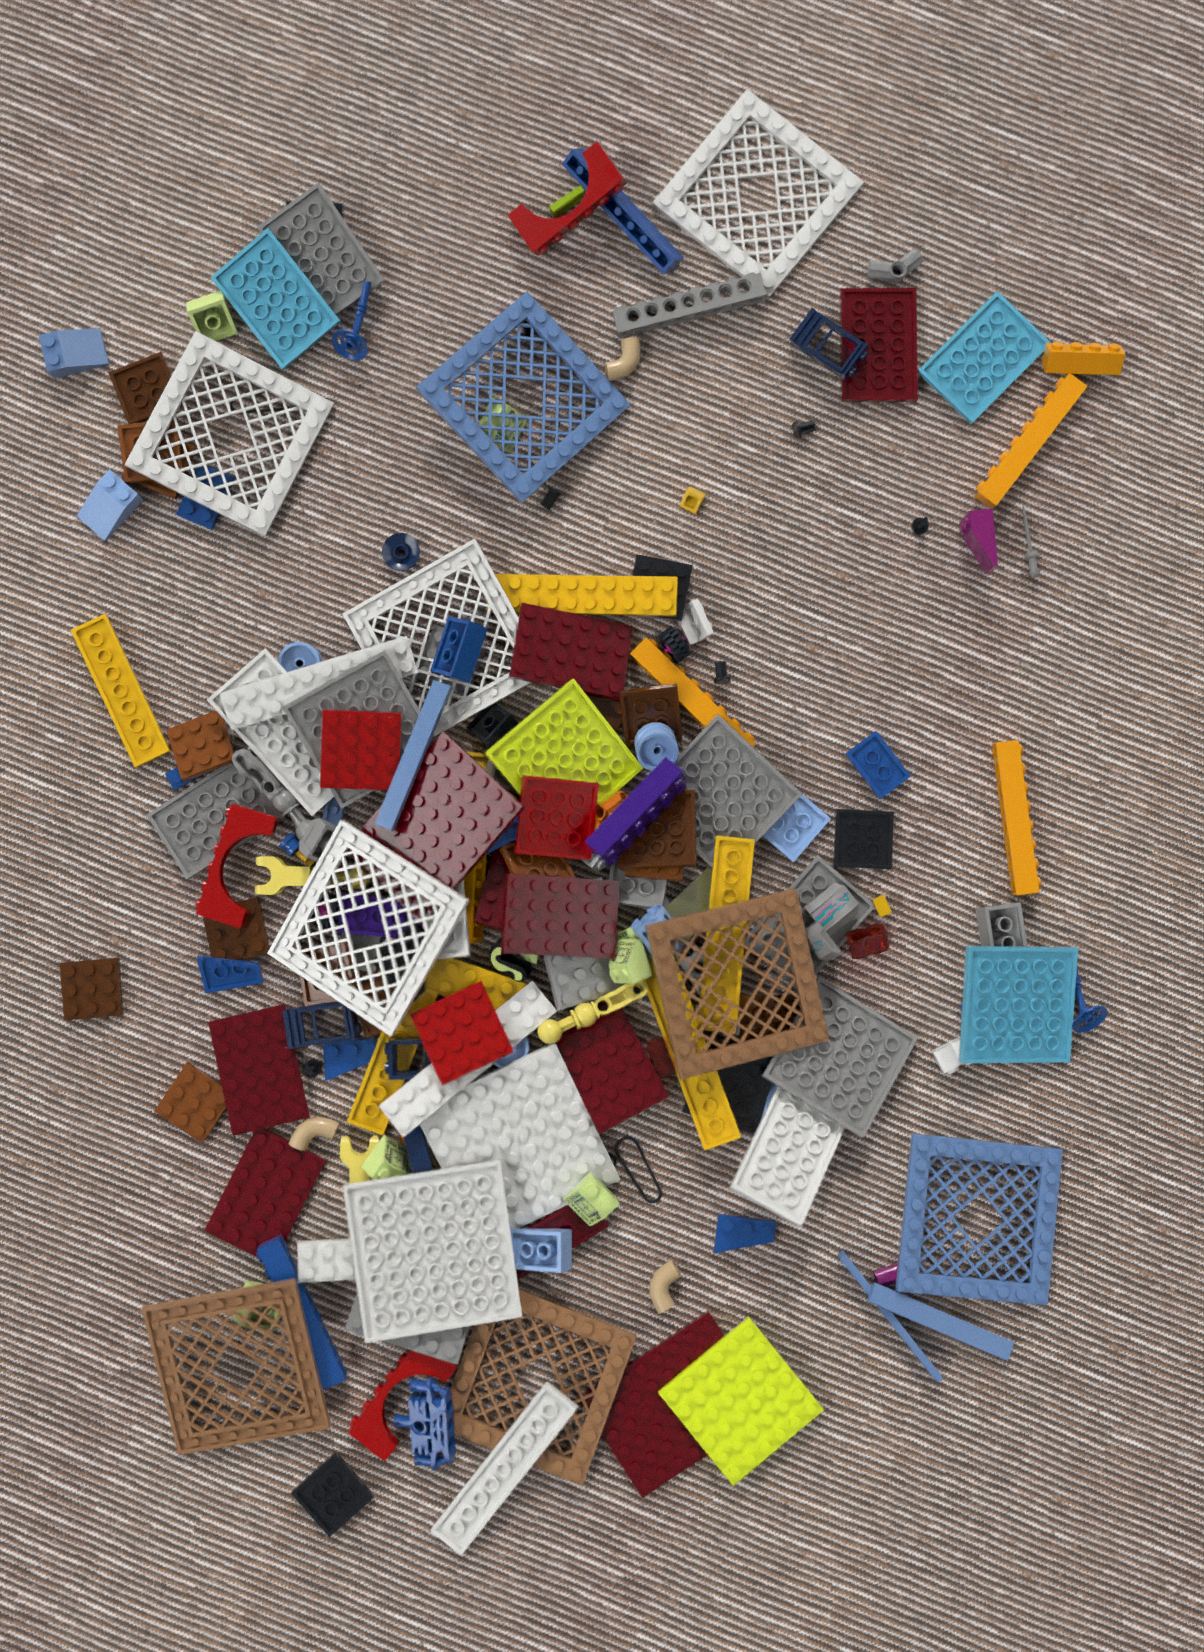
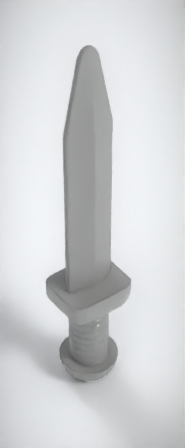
M1023 505V519L1029 552L1025 554V558L1029 561V575L1036 577L1040 574L1036 561L1038 551L1032 550L1029 526Z

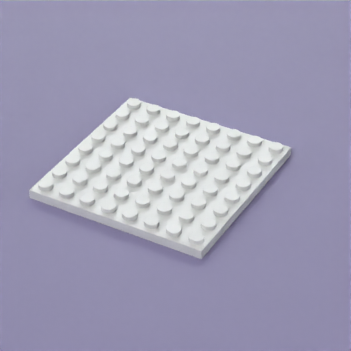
M556 1043L544 1046L473 1080L420 1124L441 1169L500 1160L510 1229H518L568 1205L563 1198L590 1171L605 1186L620 1180L618 1172Z
M500 1160L343 1184L365 1343L522 1317Z

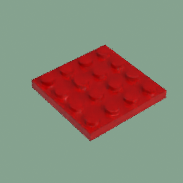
M322 709L320 788L388 790L400 763L402 713Z
M522 775L519 802L525 808L518 815L514 853L591 860V851L585 841L594 832L599 783Z
M482 981L410 1014L442 1086L514 1053Z

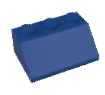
M448 616L430 671L470 683L488 628L468 620Z

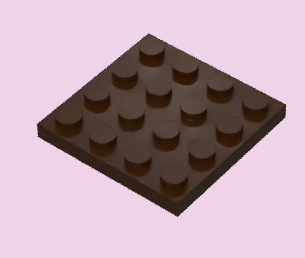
M684 790L680 795L677 794L673 798L672 804L660 812V816L655 822L649 823L646 831L641 836H637L633 840L632 846L628 850H624L618 859L619 870L697 866L695 790Z

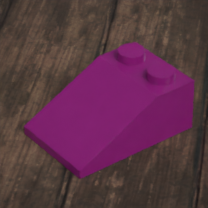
M993 509L972 510L961 519L959 530L960 533H963V539L985 574H990L998 567Z

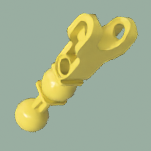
M256 857V865L267 867L271 872V878L267 884L255 886V894L278 895L288 886H304L314 867L288 866L279 857ZM361 866L363 876L370 875V873L363 866ZM357 867L349 870L351 880L359 878ZM345 871L336 873L338 883L347 881ZM332 878V880H331L329 886H330V885H334L333 878ZM371 878L364 879L365 887L369 885ZM360 881L353 882L352 888L362 889Z
M644 980L634 984H625L598 998L595 1003L592 1001L577 1005L574 1010H570V1016L562 1020L547 1019L539 1025L538 1037L546 1044L556 1043L561 1038L562 1032L574 1026L577 1029L589 1027L600 1016H606L641 1000L648 992V985ZM633 988H638L640 993H634ZM605 1002L608 1010L600 1011L597 1007L598 1003Z
M378 1135L371 1137L369 1148L364 1153L355 1152L352 1149L351 1138L349 1136H342L340 1159L349 1168L350 1183L370 1180V1176L361 1165L380 1141Z

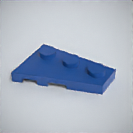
M197 956L205 993L260 984L264 981L260 963Z
M379 1038L324 1043L325 1081L370 1063Z
M718 1213L713 1253L774 1242L776 1221Z

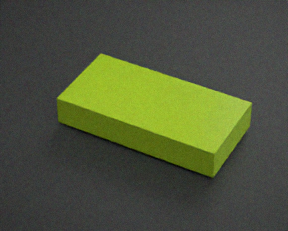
M578 186L549 206L552 218L559 217L582 201L584 198L582 186Z

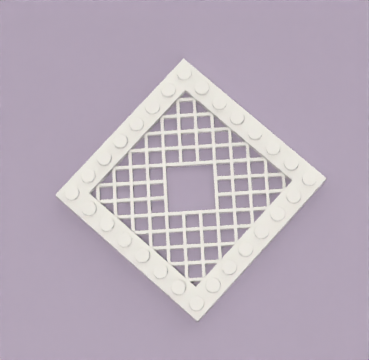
M747 89L657 196L652 206L741 277H745L746 274L752 272L756 274L761 273L766 297L769 299L862 187L864 181ZM755 125L756 134L746 135L745 126ZM759 126L768 133H759ZM742 127L743 135L735 136ZM770 137L771 145L761 146L760 138ZM773 137L776 140H778L781 144L774 145ZM757 138L758 147L748 148L747 139ZM744 139L745 148L734 149V140ZM731 141V149L723 150ZM784 148L785 157L775 158V149ZM788 149L791 152H793L796 156L789 157ZM771 150L772 158L762 159L761 151ZM758 151L759 160L749 161L748 152ZM745 152L746 161L736 162L735 153ZM732 153L733 162L723 163L722 154ZM719 155V162H720V163H719V164H711V163L716 159V157ZM799 160L800 169L790 170L789 161ZM802 160L811 168H803ZM786 161L787 170L777 171L776 162ZM773 162L774 171L764 172L763 163ZM760 164V173H750V165ZM746 165L747 174L737 175L736 166ZM733 166L734 175L724 176L723 167ZM710 168H720L721 176L711 177ZM707 169L708 178H700ZM804 172H814V180L804 181ZM817 172L825 179L818 180ZM800 173L801 182L791 183V174ZM787 174L788 183L778 184L777 175ZM774 175L778 210L741 214L738 179ZM735 179V188L725 189V180ZM711 181H722V189L712 190ZM708 182L709 191H699L698 183ZM828 183L829 192L819 193L818 184ZM695 184L696 192L687 193ZM815 184L816 193L806 194L805 185ZM802 186L803 195H793L792 187ZM789 187L790 196L780 197L779 188ZM736 192L737 201L727 202L726 193ZM723 193L724 202L714 203L713 194ZM710 195V204H700V196ZM697 196V205L687 206L686 197ZM827 196V198L820 205V197ZM816 197L817 206L807 207L806 198ZM803 199L804 208H794L793 200ZM790 200L791 209L781 210L780 201ZM737 205L738 214L728 215L727 206ZM724 206L725 215L715 216L714 207ZM701 208H711L712 216L702 217ZM691 209H698V215ZM808 211H815L810 218H808ZM795 212H805V221H795ZM791 213L792 222L782 223L781 214ZM778 214L779 223L769 224L768 215ZM765 215L766 224L756 225L755 216ZM752 217L753 226H743L742 218ZM739 218L740 227L730 228L729 219ZM726 219V228L716 229L715 220ZM706 221H712L713 227ZM796 225H803L797 233ZM793 226L794 235L784 236L783 227ZM780 227L781 236L771 237L770 228ZM766 228L767 237L757 238L756 229ZM753 230L754 239H744L743 231ZM740 231L741 240L731 241L730 232ZM727 232V238L721 233ZM792 239L789 242V244L785 247L784 240ZM781 240L782 249L772 250L771 241ZM768 241L769 250L759 251L758 242ZM745 243H755V252H745ZM735 244H742V250ZM780 253L773 262L772 254ZM769 254L770 263L760 264L759 255ZM756 255L757 262L753 260L750 256Z
M195 331L131 451L125 466L266 537L334 403ZM205 359L208 360V361H210V362H207V363L202 364ZM213 365L216 374L205 377L202 368ZM216 365L227 371L218 373ZM200 369L203 378L194 380ZM230 374L233 383L222 386L220 377ZM233 374L245 380L235 382ZM217 378L220 387L209 390L207 380ZM204 382L207 391L196 393L194 384ZM250 382L262 389L253 391ZM247 383L250 392L240 395L237 386ZM191 386L194 395L185 397ZM235 387L237 396L227 399L224 390ZM222 391L224 400L214 402L211 393ZM265 392L267 401L257 404L254 395ZM268 392L278 396L279 398L270 400ZM208 394L211 404L201 406L198 397ZM252 396L255 405L244 408L242 398ZM195 398L198 407L188 410L185 401ZM239 399L242 409L231 412L228 402ZM282 401L285 410L274 413L272 403ZM285 401L295 405L296 407L287 409ZM181 403H183L185 411L176 414ZM226 403L228 413L218 415L215 406ZM269 405L272 414L261 416L259 407ZM213 407L215 417L205 419L202 410ZM256 408L259 418L248 420L246 411ZM302 409L307 412L305 417L303 415ZM299 410L302 419L292 422L289 412ZM200 411L202 420L192 423L189 414ZM243 412L254 447L218 458L207 423ZM286 414L289 423L278 425L276 416ZM187 415L189 424L179 427L176 418ZM273 417L276 427L266 429L263 420ZM174 419L176 428L168 430L172 420ZM260 421L263 430L253 433L250 424ZM301 423L300 427L295 433L293 425ZM204 424L207 433L196 436L194 426ZM290 426L293 436L283 438L280 429ZM191 428L194 437L183 440L180 430ZM278 430L280 439L270 442L267 433ZM178 431L181 441L170 444L167 434ZM265 434L267 443L257 446L254 437ZM165 436L167 445L159 447L163 437ZM208 437L211 446L200 448L198 439ZM195 440L198 450L187 452L185 443ZM292 440L287 450L285 441ZM282 443L285 452L274 455L272 445ZM182 444L185 454L174 456L172 447ZM269 447L272 456L261 459L259 449ZM169 448L172 457L161 460L158 451ZM213 449L215 459L205 461L202 452ZM256 450L259 460L248 462L245 453ZM155 452H156V455H157L158 460L155 459V458H153ZM199 453L202 463L192 465L189 456ZM243 454L246 464L235 466L232 457ZM284 456L278 467L276 458ZM186 457L189 466L179 469L176 460ZM230 458L233 467L222 470L219 461ZM273 459L276 469L266 471L263 462ZM173 461L176 469L165 463ZM217 462L220 471L209 474L206 465ZM260 463L263 473L253 475L250 466ZM204 466L207 475L196 478L193 469ZM247 467L250 476L240 479L237 470ZM191 470L193 478L182 472ZM234 471L237 480L227 483L224 474ZM275 473L271 482H269L267 475ZM221 475L224 484L214 487L211 478ZM265 476L267 485L257 488L254 479ZM205 479H208V480H209V483H210V486H208V485H206V484H204V483H202V482H200V481L205 480ZM252 480L254 489L244 492L241 483ZM239 484L241 493L231 496L228 487ZM226 488L228 496L218 490ZM267 489L261 500L259 491ZM256 492L259 502L248 505L245 495ZM243 496L245 504L235 500V498Z
M476 539L462 545L343 613L361 649L384 643L387 635L396 639L401 638L403 626L413 628L410 639L408 638L410 648L412 642L422 645L420 654H413V657L418 658L416 664L418 672L426 674L427 678L425 685L415 682L417 673L413 675L412 681L402 680L405 683L411 684L410 694H412L414 685L423 687L421 698L412 696L413 699L420 701L418 706L420 711L423 702H425L426 690L430 689V686H428L430 676L440 678L439 682L443 683V679L453 682V688L433 734L434 737L532 683L509 678V673L500 677L502 668L510 670V667L504 665L506 655L512 656V653L507 651L510 643L514 648L519 617ZM468 566L471 571L465 570L464 568ZM460 572L470 574L468 584L458 582ZM456 573L455 580L446 579ZM473 576L479 587L471 586ZM444 581L453 583L451 594L441 591ZM440 582L438 590L430 588ZM457 585L466 587L464 597L454 595ZM470 588L479 591L477 601L467 599ZM427 590L437 593L434 603L424 601ZM423 592L421 599L414 598V596ZM482 592L489 604L480 602ZM440 594L450 597L447 607L437 604ZM453 598L463 600L460 610L450 608ZM411 600L420 602L418 612L408 610ZM466 601L475 604L473 614L463 612ZM406 602L405 609L397 607ZM423 604L433 606L430 616L421 614ZM479 605L488 607L486 618L476 615ZM436 607L446 610L443 620L434 617ZM394 609L404 612L401 622L392 620ZM491 609L498 621L489 619ZM390 611L388 618L381 617V615ZM449 611L459 613V619H461L462 614L470 616L473 623L475 618L484 620V627H487L488 622L498 624L495 634L486 632L487 636L494 637L492 646L482 645L481 647L490 650L488 660L480 658L477 660L486 663L484 674L474 671V674L483 676L480 687L447 678L444 675L433 674L430 670L434 659L423 657L432 621L446 624ZM407 613L417 615L414 626L404 623ZM420 617L429 619L427 629L417 627ZM377 619L387 621L384 631L375 629ZM390 622L400 625L397 635L388 633ZM500 627L504 630L507 638L498 636ZM416 630L426 632L423 642L413 640ZM375 632L383 634L381 642ZM497 638L507 641L504 651L494 649ZM493 651L503 654L500 664L490 662ZM421 659L431 662L428 672L419 670ZM489 665L499 667L497 677L487 675ZM486 678L495 680L489 683L488 685L484 686ZM456 683L466 686L463 696L454 694ZM469 687L479 689L467 696ZM453 696L461 698V700L450 705Z
M340 820L267 954L389 1036H394L470 900L348 822ZM354 854L356 864L347 866L345 856ZM358 854L368 861L360 863ZM341 862H342L344 868L338 869V867L340 866V864H341ZM369 864L371 874L363 876L361 866ZM374 865H376L384 871L375 873ZM357 867L359 878L351 880L348 869ZM345 871L347 881L338 883L336 873ZM385 874L387 885L378 886L376 876ZM389 874L399 881L391 883ZM372 877L375 888L366 890L364 879ZM332 878H333L334 885H330V886H329V884H330V882H331V880H332ZM360 881L362 891L354 893L352 883ZM348 884L350 894L341 897L339 886ZM401 884L403 895L394 897L392 886ZM405 885L409 886L415 891L407 893ZM335 887L337 898L329 900L327 889ZM388 887L390 898L382 900L380 889ZM376 891L378 901L369 903L367 893ZM363 894L365 905L357 907L355 896ZM417 894L419 905L410 907L408 896ZM324 895L325 901L320 902L322 896ZM421 895L429 899L431 902L423 904ZM351 897L353 908L344 910L342 900ZM404 898L406 908L397 910L395 900ZM338 901L340 911L332 913L330 903ZM391 901L393 912L385 914L383 903ZM326 904L328 915L320 917L318 906ZM379 904L387 942L354 950L345 913ZM433 905L435 915L426 917L424 906ZM420 908L422 919L413 921L411 910ZM407 911L409 922L401 924L398 913ZM315 912L316 918L310 919ZM341 914L344 925L335 927L333 916ZM395 915L397 925L388 927L386 916ZM329 918L331 928L323 930L321 919ZM435 918L431 927L428 928L427 920ZM317 921L319 931L311 933L309 923ZM423 921L425 932L416 934L414 924ZM410 925L412 936L404 937L402 927ZM345 928L347 938L338 940L336 930ZM398 928L400 939L391 941L389 930ZM304 929H306V933H307V934L301 936L302 933H303V931H304ZM332 931L334 942L326 943L324 933ZM320 934L322 945L314 947L312 936ZM426 935L419 946L417 937ZM308 938L310 948L302 950L299 939ZM413 938L416 949L407 951L405 940ZM348 941L350 952L342 954L339 943ZM401 942L403 952L394 954L392 944ZM335 944L337 955L329 957L327 946ZM388 945L391 956L382 958L380 947ZM323 948L325 958L317 960L315 949ZM376 948L378 959L369 961L367 950ZM311 951L312 958L304 952ZM363 951L365 962L357 964L355 953ZM416 952L410 962L408 954ZM351 955L353 965L344 967L342 957ZM404 955L406 966L398 968L395 957ZM338 958L340 969L332 970L330 960ZM391 959L394 969L385 971L383 960ZM326 961L327 968L320 964V962ZM379 962L381 972L372 974L370 964ZM366 965L369 976L360 978L358 967ZM354 968L356 979L348 981L345 970ZM407 969L400 980L399 971ZM341 971L343 978H341L335 973ZM395 972L397 983L388 985L386 974ZM382 975L384 986L376 988L373 977ZM370 979L372 989L363 991L361 980ZM357 982L358 988L350 983ZM397 986L391 996L389 988ZM385 989L387 1000L379 1002L377 991ZM373 992L374 999L368 996L366 993Z

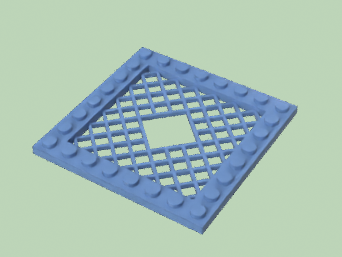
M528 291L416 386V390L521 504L631 405ZM517 327V336L508 335ZM520 327L531 328L530 337L520 336ZM534 330H535L542 338H535V337H534ZM504 339L503 348L495 347L500 341ZM507 339L517 340V349L507 348ZM520 340L530 341V350L520 349ZM533 341L544 342L543 351H534ZM547 344L554 352H547ZM490 351V360L481 359ZM493 351L503 352V361L493 360ZM506 353H517V362L506 361ZM520 353L530 354V363L520 362ZM533 354L543 355V364H533ZM546 356H556V365H546ZM560 358L567 366H560ZM476 363V372L467 371ZM479 363L490 364L489 373L479 372ZM493 364L503 365V374L493 373ZM506 365L516 366V375L506 374ZM520 366L530 367V376H520ZM533 368H543V377H533ZM546 369H556V379L546 378ZM559 370H568L569 380L559 379ZM573 372L581 381L573 380ZM462 375V384L453 383ZM466 375L476 376V385L465 384ZM479 376L489 377V386L479 385ZM492 378H503V387L492 386ZM506 378L543 381L542 417L505 414ZM546 382H555L556 392L546 391ZM559 383L569 384V393L559 392ZM572 384L582 385V394L572 393ZM452 387L462 388V397L451 396ZM586 387H587L594 395L585 394V393H586ZM465 388L476 389L475 398L465 397ZM479 389L489 390V399H480ZM492 390L502 391V400H492ZM546 395L556 396V405L546 404ZM559 396L569 397V406L559 405ZM572 397L582 398V407L572 406ZM585 398L595 399V408L585 407ZM455 400L462 401V408L455 402ZM465 401L475 402V411H465ZM600 401L602 405L598 408V403ZM478 402L489 403V412H478ZM492 403L502 404V414L492 413ZM545 408L555 409V418L545 417ZM559 409L569 410V419L559 418ZM572 410L582 411V420L572 419ZM585 411L593 412L585 419ZM468 415H475V422ZM478 416H488V426L478 425ZM492 417H502V427L491 426ZM505 418H515V428L505 427ZM518 419L529 420L528 429L518 428ZM532 420L542 421V430L532 429ZM545 421L555 422V431L545 430ZM558 422L568 423V432L558 431ZM572 423L580 424L572 431ZM481 429H487L488 436ZM491 430L502 431L501 440L491 439ZM505 431L515 432V441L505 440ZM518 432L528 433V442L518 441ZM532 433L542 434V443L531 442ZM545 434L555 435V444H546ZM558 435L566 436L558 444ZM494 443L501 444V450ZM504 444L515 445V454H504ZM518 445L528 446V455H518ZM531 446L541 447V456H531ZM545 447L553 448L545 455ZM508 458H514V465ZM518 458L528 459V469L517 468ZM531 459L540 460L531 468Z
M911 1133L895 1290L907 1293L1048 1305L1063 1149ZM942 1157H950V1158H953V1159H951V1160L946 1164V1162L942 1159ZM939 1159L944 1166L935 1172L931 1164ZM960 1159H970L971 1161L964 1165ZM957 1160L962 1169L954 1174L949 1166ZM978 1160L990 1162L985 1167H983ZM976 1162L981 1170L973 1176L968 1168ZM997 1162L1009 1164L1002 1169ZM994 1164L1000 1172L992 1178L986 1170ZM1016 1164L1027 1166L1020 1171ZM1013 1166L1018 1174L1010 1180L1005 1172ZM1031 1168L1036 1176L1031 1181H1028L1023 1174ZM930 1169L934 1175L928 1179ZM947 1169L952 1177L944 1183L939 1175ZM966 1171L971 1179L963 1185L957 1177ZM984 1173L989 1181L981 1186L976 1179ZM1003 1175L1008 1183L1000 1189L995 1180ZM1021 1177L1026 1185L1018 1190L1013 1183ZM937 1178L942 1186L934 1192L928 1184ZM955 1180L960 1188L952 1193L947 1186ZM1038 1180V1186L1036 1191L1032 1184ZM974 1182L979 1190L971 1196L966 1188ZM993 1184L997 1192L989 1197L985 1189ZM1011 1185L1016 1193L1008 1199L1003 1191ZM1030 1188L1035 1195L1027 1201L1022 1193ZM928 1189L931 1195L926 1199ZM945 1189L950 1197L942 1203L937 1194ZM964 1191L969 1198L960 1204L956 1196ZM982 1192L1004 1222L975 1245L954 1216ZM1001 1194L1006 1202L998 1208L993 1200ZM1019 1196L1025 1204L1017 1210L1011 1202ZM935 1198L940 1205L931 1211L927 1203ZM1036 1199V1206L1034 1211L1030 1204ZM951 1200H954L959 1207L950 1213L945 1206ZM1009 1205L1014 1213L1006 1219L1001 1211ZM1028 1207L1032 1215L1027 1220H1024L1020 1212ZM926 1208V1210L929 1212V1215L924 1218ZM943 1208L948 1216L940 1222L935 1214ZM1018 1216L1022 1224L1014 1229L1010 1221ZM933 1217L938 1225L930 1231L925 1223ZM951 1219L956 1227L949 1233L943 1225ZM1034 1219V1227L1032 1230L1028 1223ZM1005 1225H1008L1012 1233L1004 1238L999 1231ZM1026 1226L1031 1234L1023 1240L1018 1232ZM924 1228L928 1234L922 1238ZM941 1228L946 1236L938 1242L933 1234ZM960 1230L965 1237L957 1244L952 1235ZM997 1233L1002 1241L994 1247L989 1239ZM1015 1235L1021 1243L1013 1249L1008 1241ZM931 1237L936 1245L928 1251L922 1243ZM950 1239L955 1246L946 1252L941 1245ZM1030 1239H1032L1031 1249L1026 1244ZM968 1240L973 1248L965 1254L960 1246ZM987 1242L992 1250L984 1256L979 1248ZM1005 1244L1010 1252L1002 1257L997 1250ZM1024 1246L1029 1253L1021 1260L1016 1252ZM939 1247L944 1256L936 1262L931 1253ZM921 1248L925 1251V1254L922 1257H920ZM958 1249L963 1257L955 1263L950 1255ZM976 1251L982 1259L974 1265L968 1257ZM995 1253L1000 1261L992 1267L987 1259ZM1014 1255L1019 1262L1010 1268L1006 1260ZM929 1257L934 1264L925 1270L921 1262ZM947 1258L953 1266L944 1272L939 1264ZM1030 1258V1268L1028 1269L1024 1263ZM966 1260L971 1268L963 1274L958 1266ZM985 1262L990 1270L982 1276L977 1268ZM1004 1264L1009 1271L1000 1277L995 1270ZM1022 1265L1027 1273L1019 1279L1014 1271ZM937 1267L942 1274H933L930 1272ZM956 1269L961 1276L949 1274ZM975 1271L980 1278L967 1276ZM993 1272L998 1280L986 1278ZM1012 1274L1016 1281H1008L1005 1279Z

